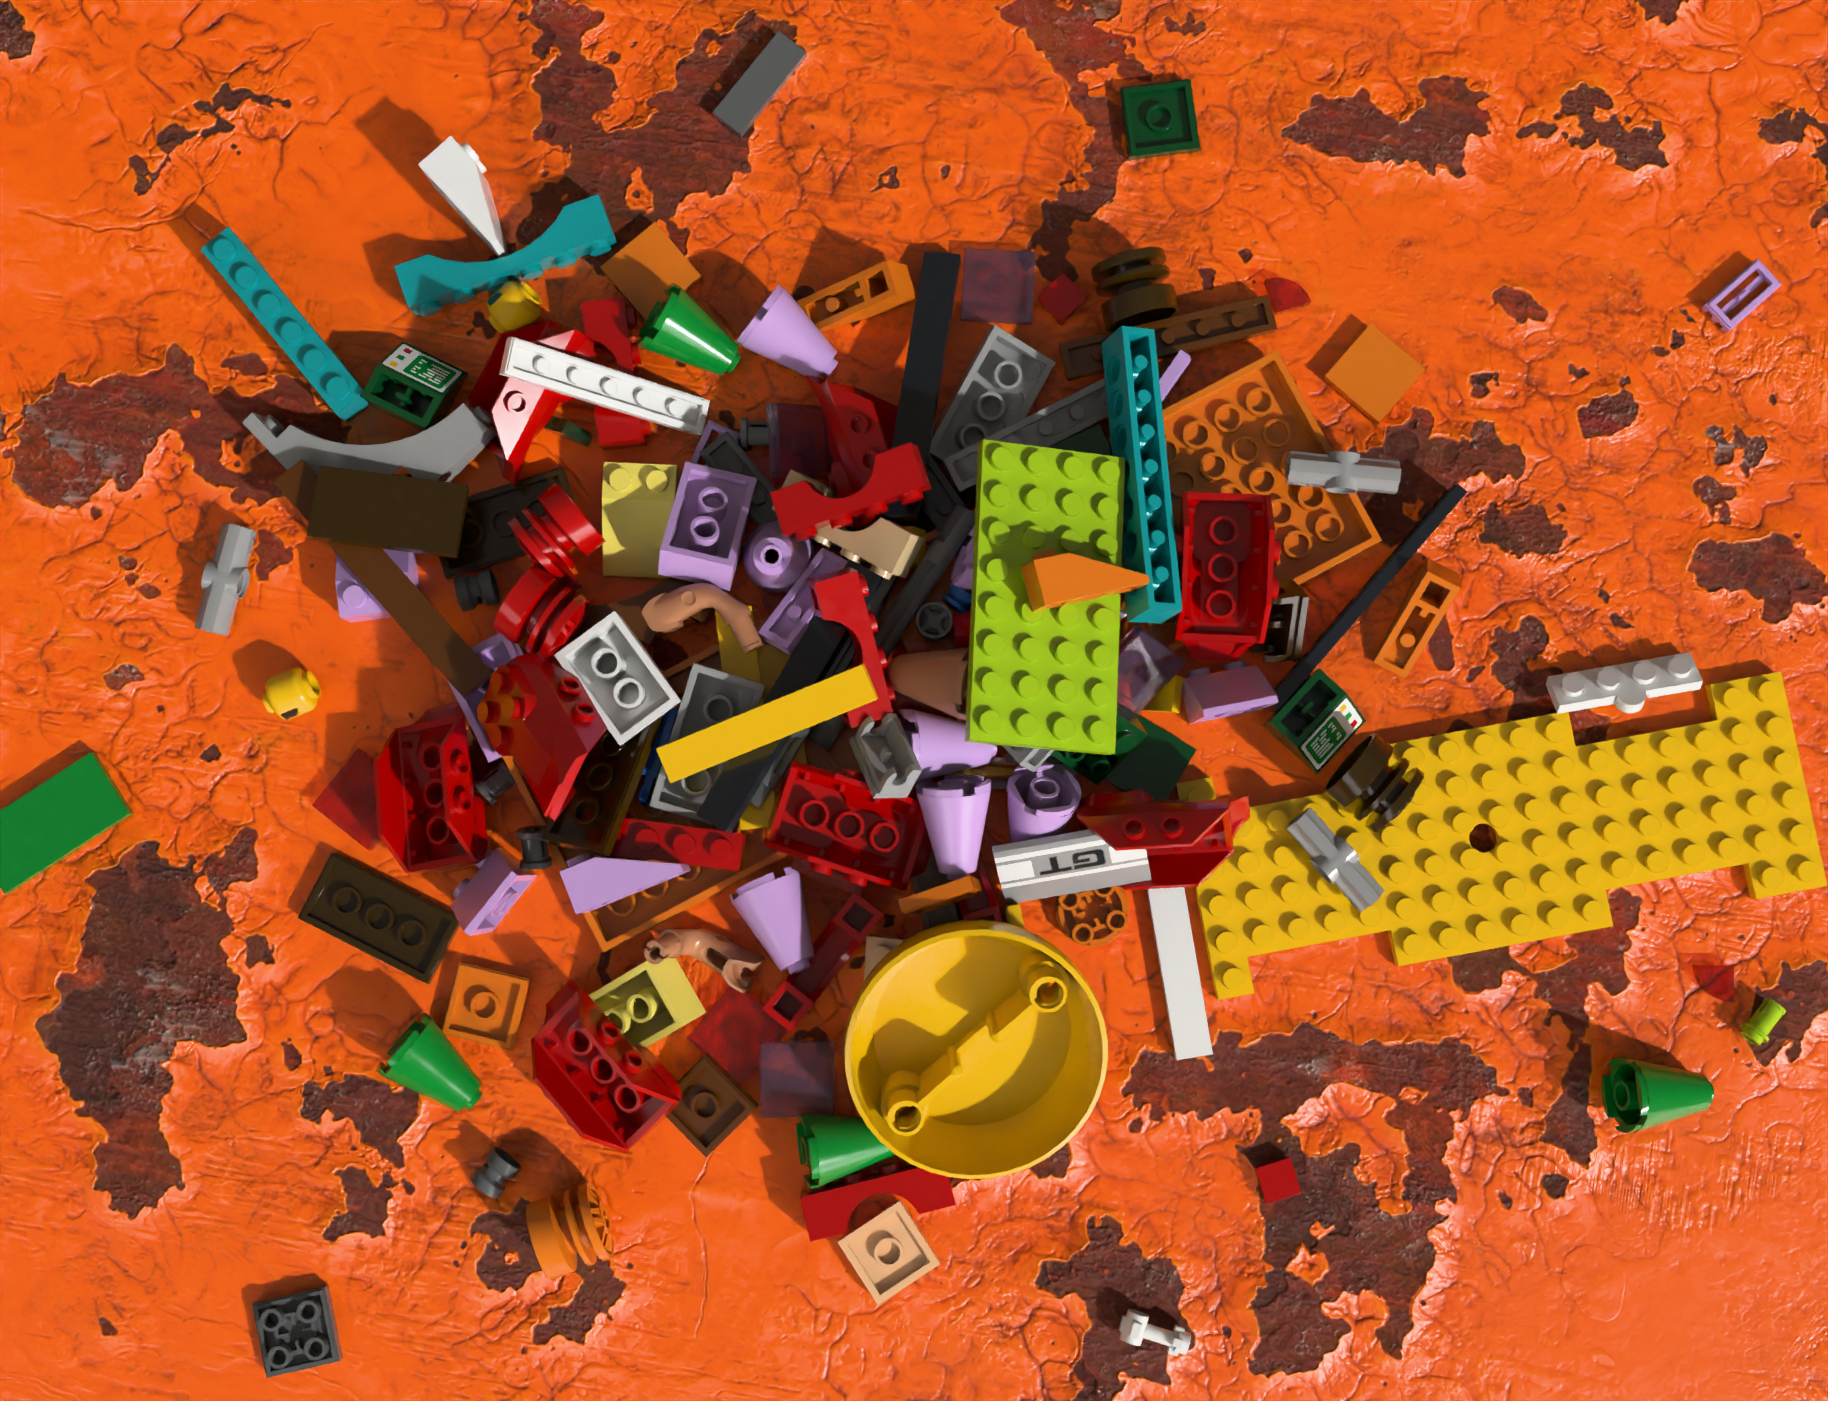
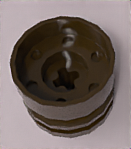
M1146 247L1125 251L1098 263L1092 268V279L1094 282L1099 283L1095 289L1096 294L1100 297H1112L1104 302L1100 308L1106 331L1111 332L1121 326L1132 327L1170 318L1179 312L1180 306L1174 286L1160 283L1170 274L1169 267L1162 265L1166 261L1164 249L1161 247Z
M1371 733L1349 754L1324 788V793L1341 807L1348 806L1358 798L1360 803L1355 810L1354 818L1359 821L1370 814L1365 827L1371 832H1377L1406 808L1424 778V773L1417 767L1412 768L1405 774L1410 762L1406 758H1401L1389 767L1387 763L1392 756L1394 748L1376 733Z

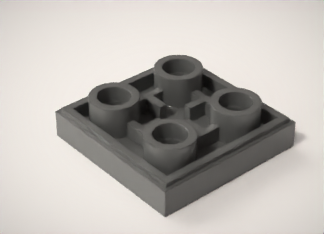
M328 1285L268 1298L252 1304L266 1378L330 1364L343 1359Z

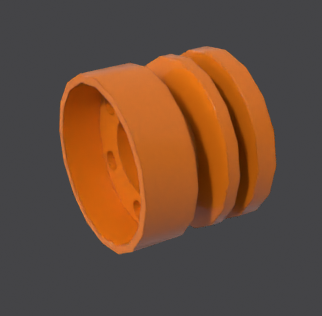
M590 1182L580 1185L578 1187V1194L572 1188L564 1192V1209L553 1195L531 1202L526 1206V1219L530 1239L539 1264L549 1279L553 1280L575 1272L577 1269V1252L588 1266H592L597 1262V1256L602 1261L613 1258L614 1243L611 1221L603 1201H601L598 1192Z

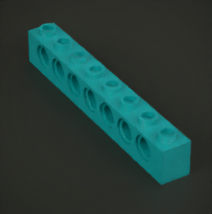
M1121 326L1102 342L1112 456L1125 458L1122 568L1146 574L1150 580L1149 584L1137 590L1125 592L1127 622L1161 624L1182 611L1155 332L1154 329Z

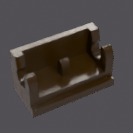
M1294 580L1279 581L1277 599H1272L1264 644L1255 643L1248 648L1252 653L1267 652L1263 655L1264 662L1300 661L1309 596Z

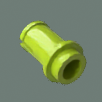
M1765 997L1750 1020L1742 1022L1741 1027L1743 1029L1740 1035L1756 1046H1760L1762 1042L1767 1043L1769 1041L1767 1035L1782 1015L1786 1013V1010L1774 1000H1769Z

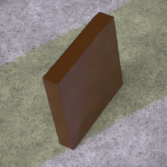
M707 1052L677 1082L681 1090V1100L666 1117L707 1157L759 1104Z

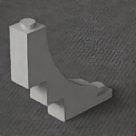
M464 403L442 421L416 435L398 441L372 445L333 442L294 425H289L285 429L270 414L263 416L252 412L242 422L287 470L303 459L317 476L321 465L398 476H407L410 473L414 478L451 482L497 435V431L491 426L494 422L493 418L479 405L474 408Z

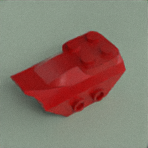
M551 319L501 333L468 397L470 406L474 408L478 405L481 406L493 418L494 422L491 426L497 431V435L485 448L495 454L501 468L502 477L514 485H517L523 462L532 440L545 427L558 405L563 404L565 401L570 402L573 397L500 375L507 338L515 337L592 363L596 356L592 339L574 328Z
M806 375L805 377L826 416L828 440L834 460L831 464V471L828 473L829 482L832 488L838 492L840 498L851 496L861 490L870 479L874 468L875 455L891 449L898 406L860 388ZM866 513L852 517L853 523L847 526H852L857 531L864 530L879 520L881 514L867 517ZM887 519L897 524H902L906 522L902 520Z
M1181 491L1180 535L1175 534L1177 557H1179L1178 571L1182 611L1176 614L1175 640L1184 642L1194 660L1237 661L1241 654L1253 644H1264L1272 599H1277L1279 578L1278 576H1273L1274 561H1279L1281 542L1280 539H1275L1271 495Z
M530 652L517 656L506 664H501L492 673L485 696L478 704L477 717L479 722L482 723L496 752L501 756H512L534 792L546 817L549 815L556 821L575 795L576 790L573 787L575 778L586 756L604 734L607 726L578 677Z
M459 702L427 709L423 716L414 724L394 729L373 760V783L375 787L378 835L405 873L445 871L475 865L485 858L488 847L484 803L481 797L474 793L465 714Z
M793 760L780 784L771 811L765 847L810 861L809 869L830 876L832 869L846 873L845 881L866 887L867 881L870 880L906 891L909 880L925 872L932 846L918 800L910 797L873 799L867 783L861 781L863 775L861 773L841 768L840 773L837 774Z
M1130 789L1126 792L1114 793L1093 791L1080 800L1077 811L1080 831L1090 829L1114 850H1147L1152 880L1119 885L1123 890L1198 887L1234 852V837L1240 827L1250 818L1248 794L1202 801L1154 800L1151 795L1142 789Z
M571 979L546 1004V1016L543 1027L531 1039L533 1080L542 1090L545 1097L554 1104L567 1123L581 1138L625 1153L651 1132L679 1104L681 1090L678 1083L649 1049L643 1046H634L586 991Z

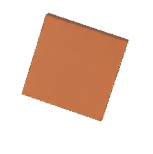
M656 222L651 224L600 266L605 275L644 320L647 319L657 301L660 303L662 301L666 302L669 295L664 293V291L672 283L679 285L686 292L702 279L700 273Z
M1370 323L1322 379L1377 425L1426 369Z
M969 875L900 899L898 902L902 913L918 916L979 895L982 892L979 879Z
M462 961L458 962L441 1030L447 1036L513 1051L532 978Z

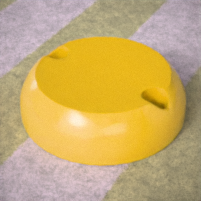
M961 920L941 924L917 933L888 952L874 966L862 983L850 1011L844 1039V1065L849 1091L860 1116L876 1138L894 1154L914 1166L931 1173L963 1179H986L1010 1175L1034 1166L1061 1149L1081 1129L1092 1113L1105 1081L1108 1063V1039L1102 1011L1087 979L1072 960L1040 935L1022 927L988 920ZM1049 983H1054L1052 986L1043 989Z

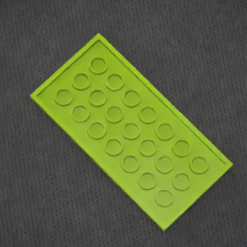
M986 439L978 443L965 742L1102 755L1115 754L1121 593L1032 612L1021 567L1033 561V554L1054 550L1055 555L1072 553L1122 568L1124 457Z

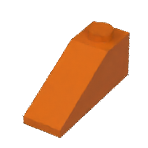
M885 260L802 298L797 303L820 332L888 312L917 299L907 265Z
M1054 550L1033 554V561L1021 567L1032 612L1134 591L1150 583L1149 576L1072 553L1055 555Z
M1428 558L1426 559L1410 586L1373 660L1374 663L1405 679L1407 678L1461 588L1460 574Z

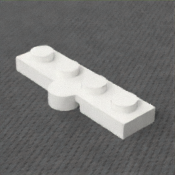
M1687 652L1548 676L1546 687L1557 714L1615 704L1622 712L1636 713L1642 709L1646 697L1652 698L1699 690L1703 680L1691 653Z

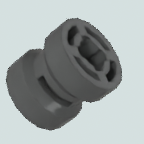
M491 568L479 571L475 577H469L466 574L454 577L456 596L463 612L475 610L477 605L485 603L488 606L500 603L498 585Z
M929 602L919 609L916 616V629L923 639L930 642H938L950 634L953 616L945 604Z
M493 1146L486 1154L487 1163L477 1166L469 1178L483 1193L493 1199H498L506 1189L507 1179H514L522 1167L506 1151Z

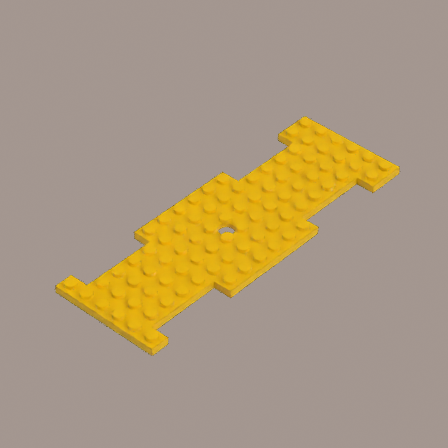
M1781 671L1705 685L1712 721L1576 746L1569 712L1389 744L1394 748L1392 756L1387 763L1389 767L1401 758H1406L1410 762L1405 774L1412 768L1417 767L1424 773V778L1406 808L1377 832H1371L1365 827L1370 814L1359 821L1354 818L1355 810L1360 803L1358 798L1346 807H1341L1325 793L1249 807L1250 818L1240 827L1234 837V852L1203 883L1195 887L1216 999L1222 1000L1254 994L1247 958L1250 956L1388 931L1395 966L1409 965L1611 927L1613 922L1606 890L1743 864L1750 899H1761L1828 886ZM1212 777L1177 783L1175 786L1178 800L1202 801L1216 799ZM1307 808L1315 811L1317 816L1325 822L1335 836L1339 835L1355 850L1360 858V864L1385 890L1375 903L1362 912L1354 908L1334 883L1330 884L1318 873L1310 862L1311 857L1285 829L1297 815ZM1478 824H1487L1495 831L1496 843L1488 852H1479L1470 844V832Z

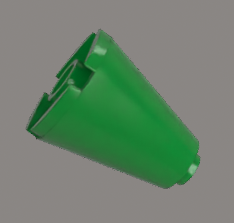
M672 283L664 291V293L669 295V298L666 302H656L638 336L642 338L636 341V345L644 350L719 376L725 371L731 373L741 357L737 353L739 345L679 285Z
M422 1013L420 1015L422 1024L420 1025L414 1021L387 1052L391 1056L386 1062L387 1066L380 1062L376 1071L381 1076L457 1112L463 1107L470 1110L483 1094L479 1090L482 1082L432 1017L427 1013Z
M1626 1057L1615 1058L1607 1065V1067L1613 1066L1610 1075L1603 1076L1602 1100L1608 1118H1615L1619 1126L1614 1127L1623 1133H1635L1707 1110L1714 1098L1713 1085L1701 1073Z
M802 1113L797 1115L801 1122L796 1124L800 1164H805V1166L809 1167L810 1174L803 1176L807 1187L810 1189L818 1188L894 1155L891 1150L876 1138L866 1126L861 1116Z

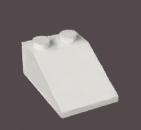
M449 136L418 165L433 187L499 258L506 257L509 253L490 185L483 175L487 169L479 161V156L465 141L459 145L452 136Z
M613 611L554 655L565 671L579 678L607 729L620 746L681 702L644 646L616 611Z

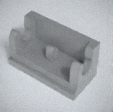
M887 713L882 719L881 725L874 729H871L874 726L872 716H869L862 722L856 735L851 737L849 743L873 799L907 798L922 769L897 713Z

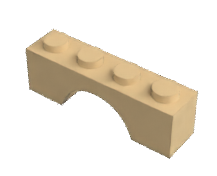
M792 469L782 486L784 488L805 480L813 483L825 496L829 498L835 497V490ZM882 517L870 527L855 532H850L845 527L832 529L831 525L817 529L818 535L812 538L830 547L832 542L842 547L840 554L854 562L860 563L861 559L872 563L870 570L890 580L892 575L902 578L906 577L925 540L920 535Z

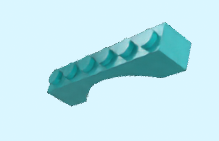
M599 194L564 206L555 222L542 236L527 247L506 257L486 262L464 263L444 260L427 254L395 265L394 268L407 306L415 315L430 316L442 310L441 307L447 304L470 302L475 299L476 294L487 290L489 292H496L509 281L521 278L523 280H532L540 277L544 270L552 267L566 268L572 266L577 262L578 258L586 255L600 256L606 254L611 250L612 246L618 245L604 204Z
M229 226L200 249L337 416L346 423H349L370 406L369 403L361 398L365 389L364 386L296 308L247 244Z

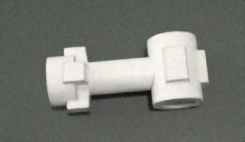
M1128 1309L1126 1316H1122L1118 1329L1121 1332L1120 1340L1132 1345L1141 1346L1144 1338L1167 1345L1168 1354L1177 1356L1178 1353L1186 1355L1191 1341V1333L1186 1332L1184 1327L1175 1325L1173 1331L1148 1324L1149 1315L1134 1309Z

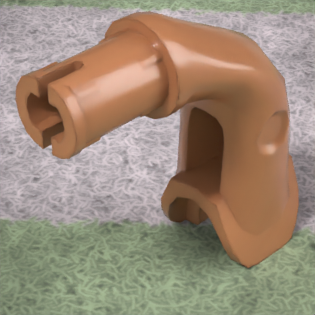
M700 582L680 587L669 593H662L648 601L642 610V615L651 630L666 633L683 627V621L706 608H714L722 617L725 626H730L744 654H748L764 645L749 616L752 612L748 606L713 584Z
M703 928L667 929L660 934L659 938L648 942L646 945L648 947L644 949L646 960L652 964H659L667 958H677L682 955L693 957L721 974L732 988L741 993L753 987L754 979L750 977L746 969L749 968L753 971L760 967L766 959L760 953L746 950L729 938L715 931Z

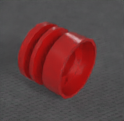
M554 482L537 496L540 505L545 511L540 517L525 506L522 512L531 523L528 527H525L515 516L507 521V523L513 530L516 542L536 566L545 570L559 581L565 576L556 563L559 558L573 569L576 567V564L569 552L572 547L575 546L580 552L589 556L606 540L566 492Z
M534 565L519 578L506 596L495 617L493 630L516 644L530 633L526 652L536 654L540 651L539 657L552 663L556 660L554 655L574 641L580 632L590 608L591 600L581 594L575 597V590L568 586L554 597L558 586V579Z

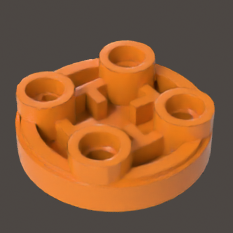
M1120 886L1060 895L1056 900L1055 914L1059 927L1069 939L1083 946L1098 947L1115 940L1126 928L1129 917V904L1123 889Z

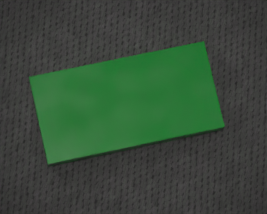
M90 752L0 810V888L4 894H10L134 814L96 753Z

